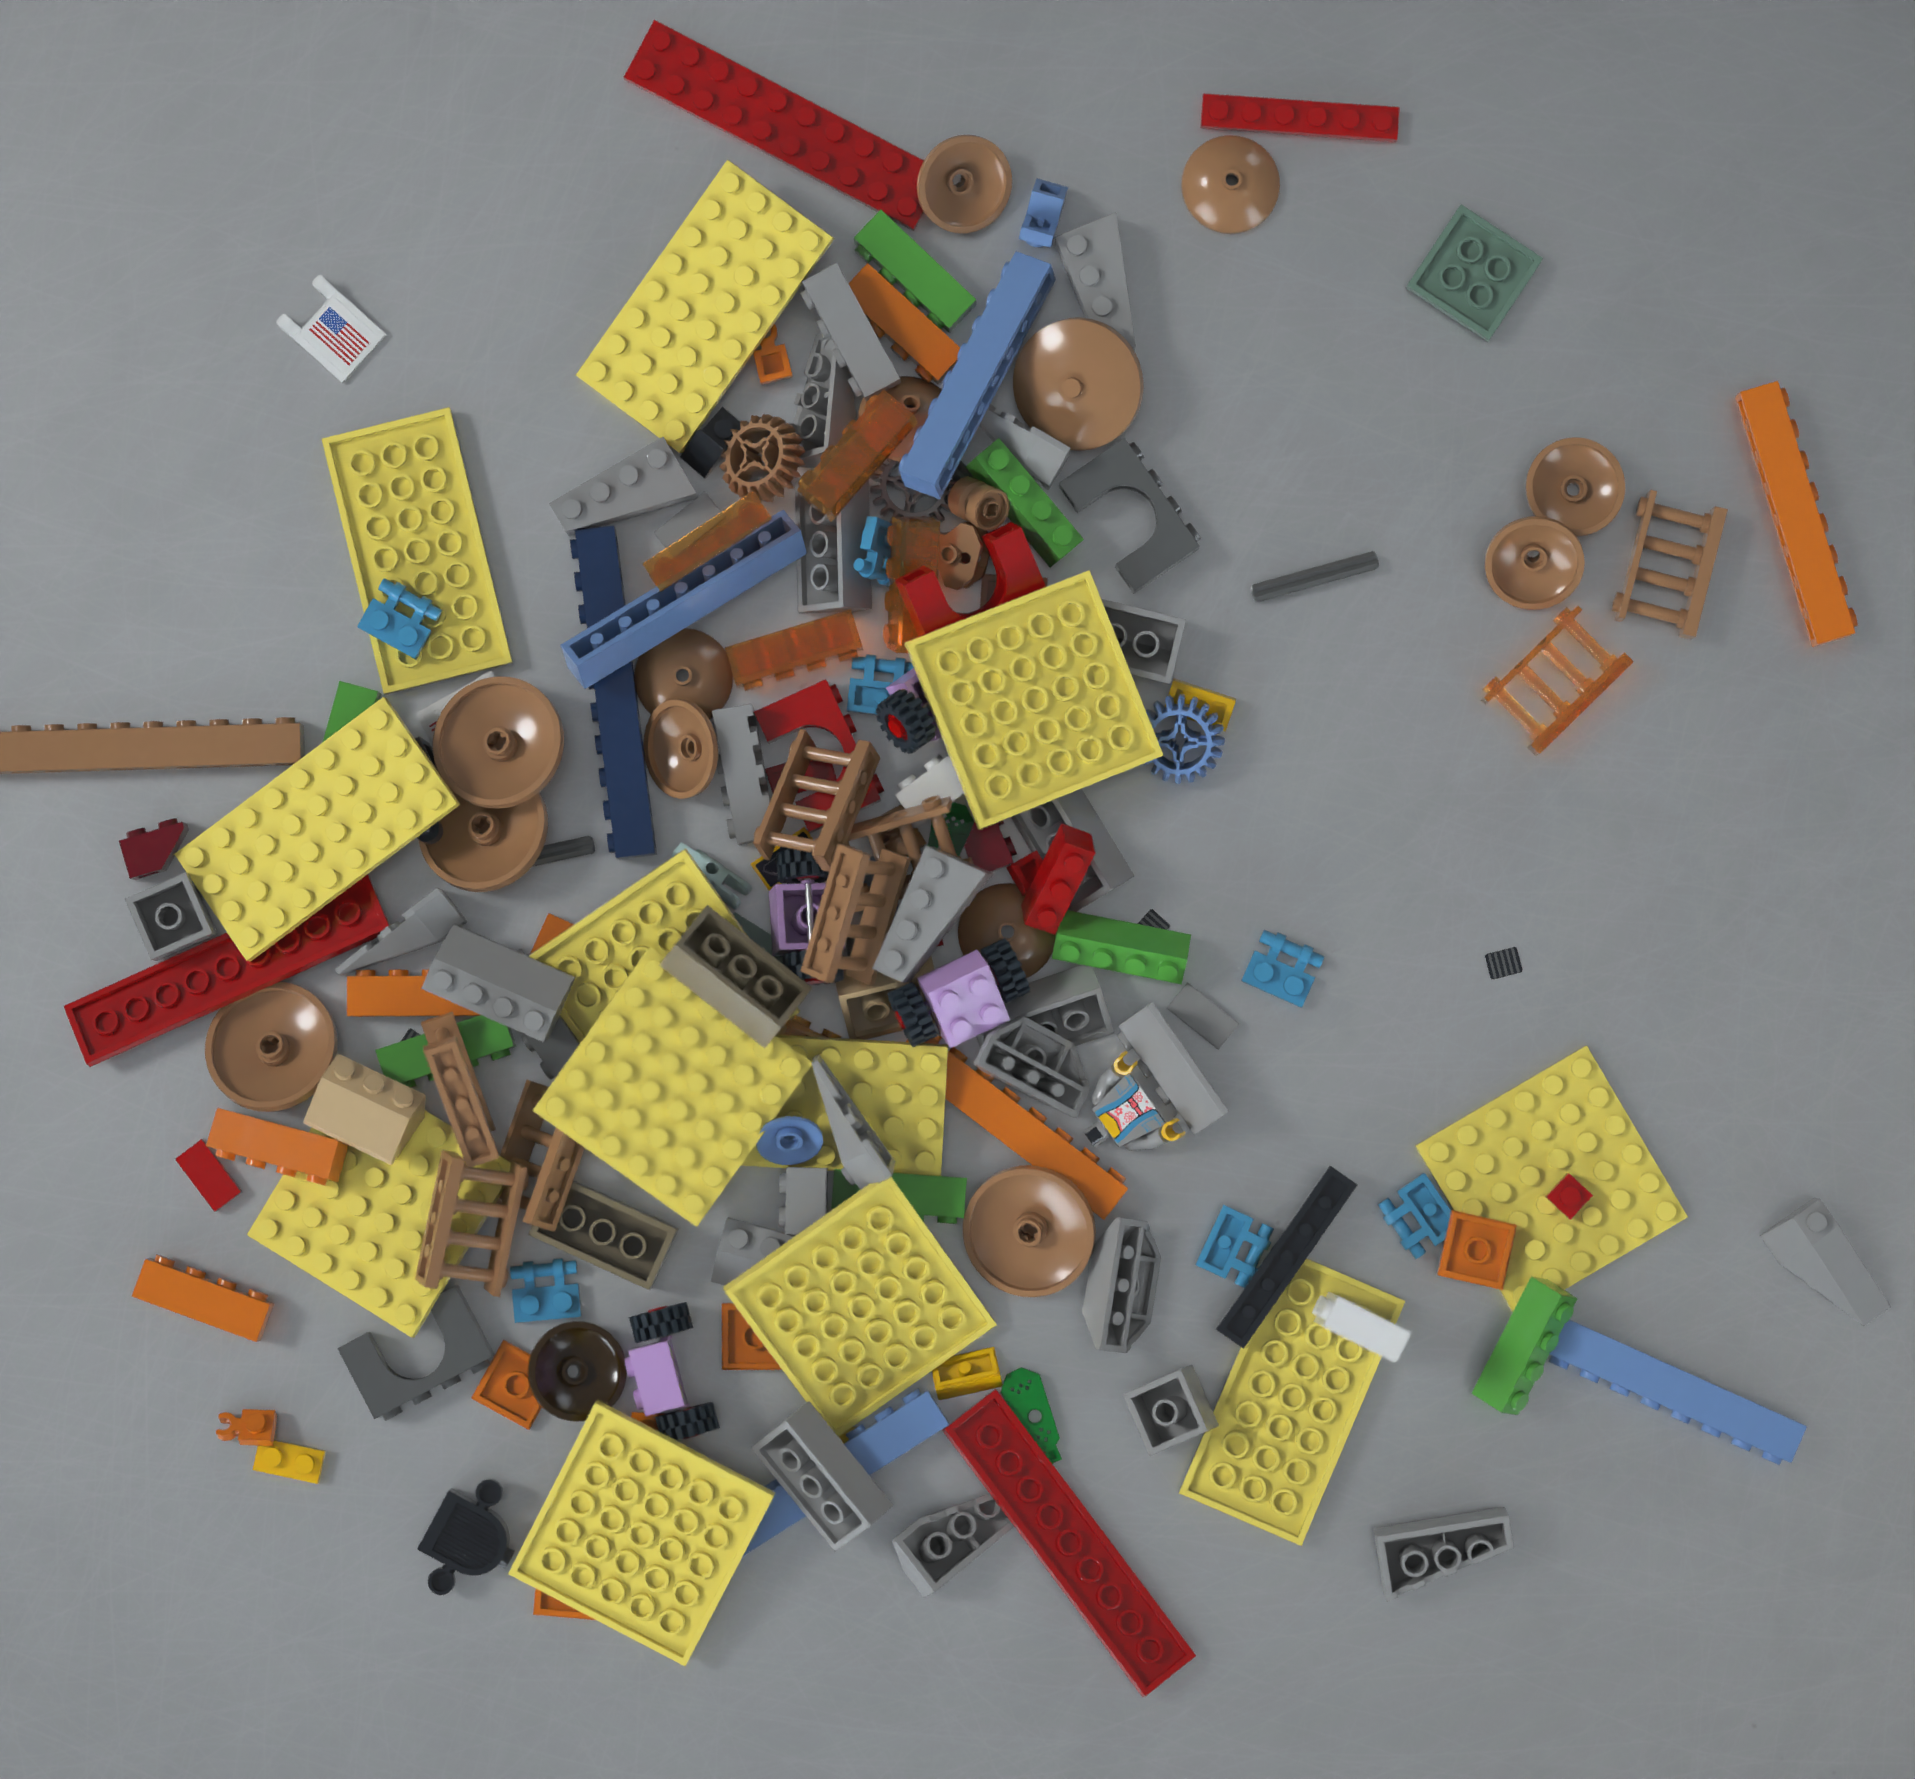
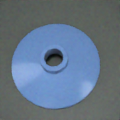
M787 1116L774 1119L765 1124L760 1133H764L756 1143L758 1152L766 1160L780 1165H795L810 1160L820 1151L823 1145V1135L820 1128L811 1120Z

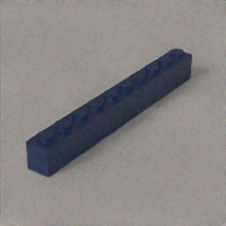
M614 525L575 530L576 539L570 540L572 559H578L580 572H574L576 591H582L584 604L578 605L580 624H586L587 628L626 605L617 531ZM632 660L588 687L589 690L595 689L596 702L590 703L593 722H599L600 735L594 736L597 755L603 754L604 767L599 768V779L601 788L607 787L608 800L603 801L605 820H611L612 833H607L609 853H615V857L618 860L657 855Z

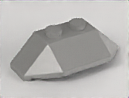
M1022 1015L989 1033L974 1062V1065L982 1072L1073 1118H1077L1091 1089L1088 1080L1085 1079L1083 1067L1074 1043Z
M1116 1217L1094 1245L1090 1259L1082 1313L1095 1348L1098 1350L1127 1353L1131 1345L1151 1323L1161 1255L1149 1231L1150 1227L1147 1221Z

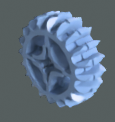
M1184 694L1179 695L1178 704H1174L1173 698L1170 695L1166 696V707L1158 700L1155 701L1153 706L1156 713L1146 709L1153 730L1163 719L1176 715L1173 728L1162 730L1161 733H1155L1159 745L1167 747L1173 753V761L1161 756L1143 764L1148 765L1152 762L1155 764L1151 769L1153 775L1157 774L1160 769L1163 770V781H1167L1170 774H1175L1176 784L1181 783L1183 774H1186L1187 780L1190 783L1194 782V771L1202 778L1205 777L1207 772L1204 765L1214 769L1216 762L1212 757L1221 758L1223 753L1221 749L1215 746H1221L1225 743V738L1216 736L1223 732V725H1212L1218 719V714L1212 713L1207 716L1206 713L1210 707L1207 703L1198 709L1196 707L1197 697L1191 699L1190 705L1185 704L1186 698ZM1186 716L1196 720L1202 726L1206 735H1201V732L1190 729L1187 725ZM1181 725V733L1184 734V738L1187 737L1188 739L1185 740L1179 753V745L1176 744L1177 740L1173 741L1172 739L1176 737ZM1199 745L1207 746L1200 757L1191 762L1184 763L1187 750L1198 748Z

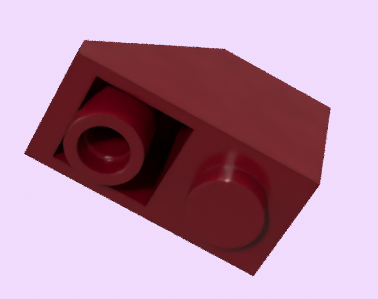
M177 818L158 823L159 829L146 832L145 828H139L127 832V838L119 840L129 878L138 880L167 871L175 857L174 854L178 851L189 831L188 824L184 822L178 823Z
M975 821L964 846L966 854L972 858L973 864L991 873L1013 864L1012 856L1017 855L1010 836L1004 838L999 826L1003 825L1004 821H999L982 829H978Z

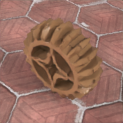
M763 414L762 417L752 415L750 422L740 420L741 429H731L733 438L731 440H723L728 448L722 454V458L726 459V461L719 465L721 470L726 472L722 479L729 484L728 488L733 493L746 501L749 500L762 504L763 500L773 502L775 496L784 497V488L794 489L791 481L794 477H801L799 472H797L798 467L806 465L799 458L806 452L800 446L803 439L800 435L796 434V429L792 425L786 423L780 417Z

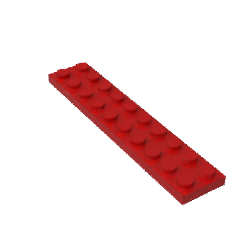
M656 20L653 21L624 75V80L876 212L882 210L893 221L913 231L915 230L924 213L917 195V179L924 160Z
M367 874L251 962L246 961L229 934L224 933L65 1005L64 1009L84 1060L89 1067H92L376 939L380 932L390 924L371 878Z
M996 1389L942 1430L1142 1697H1146L1196 1657L1195 1653Z

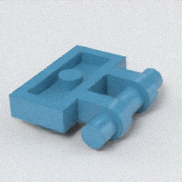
M867 516L860 545L861 549L868 551L866 559H856L854 569L859 571L862 577L870 580L877 579V582L881 585L897 587L895 579L901 577L899 574L901 565L909 566L916 534L881 518ZM883 558H884V559H885L884 566L881 567L882 561H883Z
M384 578L378 590L389 595L386 603L383 604L373 598L357 627L416 660L432 632L421 625L425 616L437 621L442 613V609L432 605V600L423 596L420 598L407 591L405 585L399 582L394 584ZM399 602L415 610L411 619L395 610Z
M866 654V657L853 656L852 669L864 670V678H850L847 712L878 715L876 713L877 705L890 696L886 687L892 684V682L874 681V673H893L894 682L914 668L912 662H906V658L896 657V660L877 659L876 655Z
M1264 930L1259 942L1270 946L1268 954L1266 956L1254 951L1241 981L1302 1008L1315 980V977L1304 973V969L1307 963L1320 968L1325 956L1313 952L1314 948L1306 944L1302 947L1287 940V936L1279 932L1275 935ZM1280 951L1297 958L1294 968L1276 960Z
M1422 1173L1396 1191L1404 1202L1400 1206L1395 1207L1389 1197L1378 1204L1385 1215L1383 1217L1384 1221L1388 1226H1393L1402 1239L1400 1244L1405 1250L1409 1249L1415 1259L1426 1253V1250L1419 1242L1426 1236H1428L1434 1246L1445 1240L1451 1213L1450 1208L1425 1173ZM1408 1212L1412 1213L1421 1226L1414 1232H1412L1403 1219V1216Z
M1223 1205L1195 1265L1226 1279L1232 1267L1240 1271L1234 1283L1244 1288L1258 1269L1256 1267L1264 1250L1268 1251L1271 1245L1269 1239L1274 1228L1262 1223L1257 1235L1248 1231L1254 1220L1253 1218ZM1245 1240L1251 1243L1252 1246L1243 1262L1236 1259V1256Z
M563 1258L553 1259L552 1263L534 1264L533 1261L523 1262V1265L510 1266L511 1280L524 1278L525 1288L512 1289L515 1323L582 1316L579 1283L566 1284L565 1275L577 1274L576 1260L563 1261ZM554 1276V1286L536 1287L535 1277Z

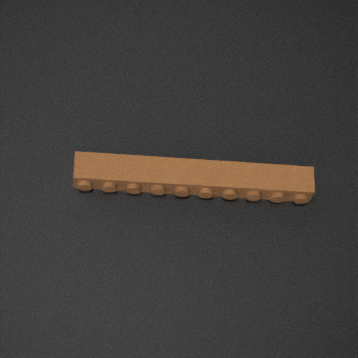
M293 717L275 718V724H262V719L248 718L242 719V725H229V720L215 719L209 720V726H196V721L182 720L176 721V727H163V722L148 721L143 722V728H130V723L115 722L110 723V729H97V724L82 723L77 724V730H64V725L49 724L44 725V731H31V726L16 725L11 726V732H0V774L286 766L295 764L305 756L304 725L295 723V718Z

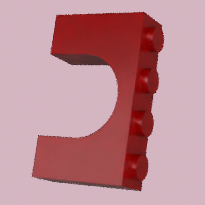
M1009 522L982 536L996 570L997 582L990 600L978 610L968 613L953 611L946 601L934 571L924 565L895 579L919 637L1046 587L1020 526Z
M826 679L754 711L768 744L800 729L820 728L828 731L838 739L844 753L850 754L856 747L852 734L857 732L850 714L843 716L838 704L843 702V699L836 684L829 686ZM843 766L842 772L835 782L843 779L847 766ZM874 774L859 811L881 802L879 794L884 792V789L877 774ZM816 792L795 803L798 806L827 811L831 808L836 795ZM803 820L809 834L822 829L824 826L822 823Z

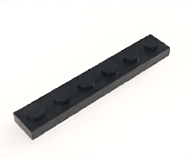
M1332 1166L1327 1168L1216 1328L1217 1331L1244 1349L1358 1184Z

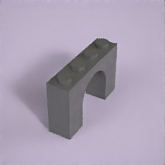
M1123 438L1059 483V488L1077 514L1105 494L1119 489L1135 491L1149 501L1156 517V527L1152 537L1143 546L1115 565L1122 579L1131 592L1135 594L1196 552L1200 547L1197 541L1201 538L1191 523L1187 525L1183 523L1178 515L1182 510L1172 496L1165 497L1159 488L1163 483L1153 469L1147 471L1141 462L1144 455L1135 442L1128 444L1126 439Z
M459 1285L442 1292L431 1309V1313L443 1334L445 1351L440 1365L430 1375L423 1378H407L396 1373L387 1364L371 1332L365 1333L337 1348L374 1419L383 1416L386 1421L402 1413L403 1411L400 1406L412 1400L413 1404L417 1405L432 1397L429 1390L441 1384L445 1390L462 1381L459 1374L471 1369L472 1373L475 1374L491 1365L488 1359L495 1354Z

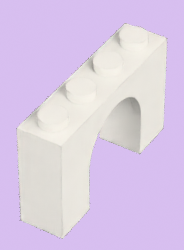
M1328 1292L1326 1297L1320 1295L1312 1311L1316 1315L1314 1322L1397 1363L1411 1335V1332Z

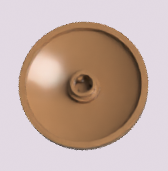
M1066 318L1040 329L1023 346L1014 368V398L1024 421L1030 428L1033 426L1070 447V450L1083 451L1095 449L1119 437L1134 421L1143 398V373L1133 348L1115 329L1093 319Z
M489 677L473 682L460 690L442 710L433 735L434 760L442 779L458 796L474 805L485 808H508L524 803L537 795L555 775L564 749L563 725L553 703L533 685L512 677Z
M452 791L460 805L439 820L443 826L442 838L435 844H426L419 840L422 855L429 867L450 885L471 892H488L501 889L521 878L540 856L547 837L548 814L541 793L539 792L531 799L519 805L495 809L474 805Z
M278 982L219 1009L209 1026L206 1036L205 1060L214 1083L234 1103L244 1108L261 1112L285 1110L304 1102L315 1093L322 1075L337 1055V1031L330 1013L315 995L300 986Z
M1023 1165L1007 1168L994 1174L977 1189L964 1215L963 1240L966 1252L973 1266L990 1284L1012 1295L1040 1297L1064 1289L1082 1273L1094 1249L1096 1226L1092 1209L1086 1197L1073 1182L1051 1169Z

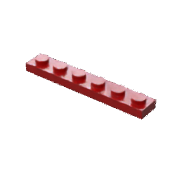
M1203 93L1200 128L1397 142L1400 107Z

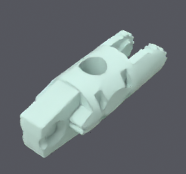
M681 842L671 858L686 848L724 903L736 910L741 904L740 898L726 888L724 884L744 895L749 894L752 886L729 869H726L722 864L710 858L699 849L695 851Z

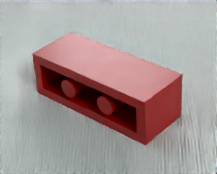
M1061 823L1021 904L1025 925L1054 935L1056 934L1096 854L1091 833Z

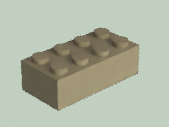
M708 905L659 965L764 1048L767 1047L812 989L810 985Z
M573 1180L555 1232L532 1225L528 1235L645 1289L651 1290L679 1228Z

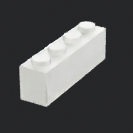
M938 754L924 765L927 771L920 777L916 778L912 774L899 783L897 786L901 791L895 794L902 806L907 809L921 805L924 799L932 796H940L941 799L950 796L953 802L963 795L964 791L950 756L948 755L943 759ZM930 818L917 821L915 823L918 827H920Z

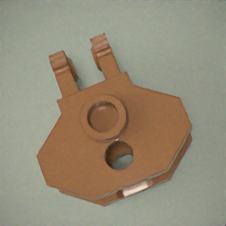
M970 522L960 523L950 532L944 533L921 527L918 535L924 539L937 541L935 551H932L925 547H915L913 555L932 561L931 565L938 568L945 587L960 590L962 587L967 589L985 576L990 555L982 536L987 534L988 531Z

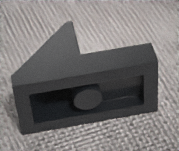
M722 407L703 429L699 428L680 458L705 479L723 459L722 454L728 448L723 440H731L733 438L731 429L740 430V421Z

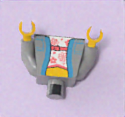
M1122 1052L1116 1058L1114 1064L1100 1076L1092 1095L1094 1107L1091 1110L1099 1121L1084 1131L1088 1140L1095 1148L1111 1137L1118 1147L1124 1146L1129 1151L1151 1150L1168 1141H1175L1186 1134L1185 1131L1177 1134L1173 1130V1124L1180 1120L1174 1118L1166 1122L1131 1072L1138 1065L1137 1060L1133 1065L1125 1064L1123 1057L1128 1052Z

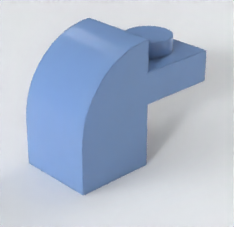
M1036 179L1027 213L1021 227L1020 240L1026 241L1027 244L1033 247H1052L1068 187Z

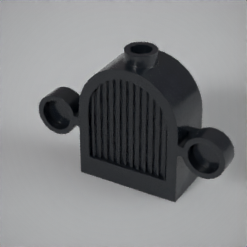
M494 1479L482 1481L477 1486L475 1492L478 1501L467 1497L453 1488L447 1492L417 1548L420 1552L443 1563L442 1567L432 1571L428 1577V1586L433 1593L445 1595L454 1588L456 1583L455 1570L465 1575L476 1576L488 1573L498 1565L505 1569L515 1553L513 1549L509 1548V1530L503 1518L489 1508L496 1505L503 1497V1488L498 1481Z

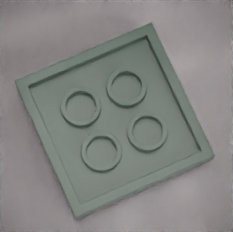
M1461 204L1406 286V289L1488 342L1543 258Z

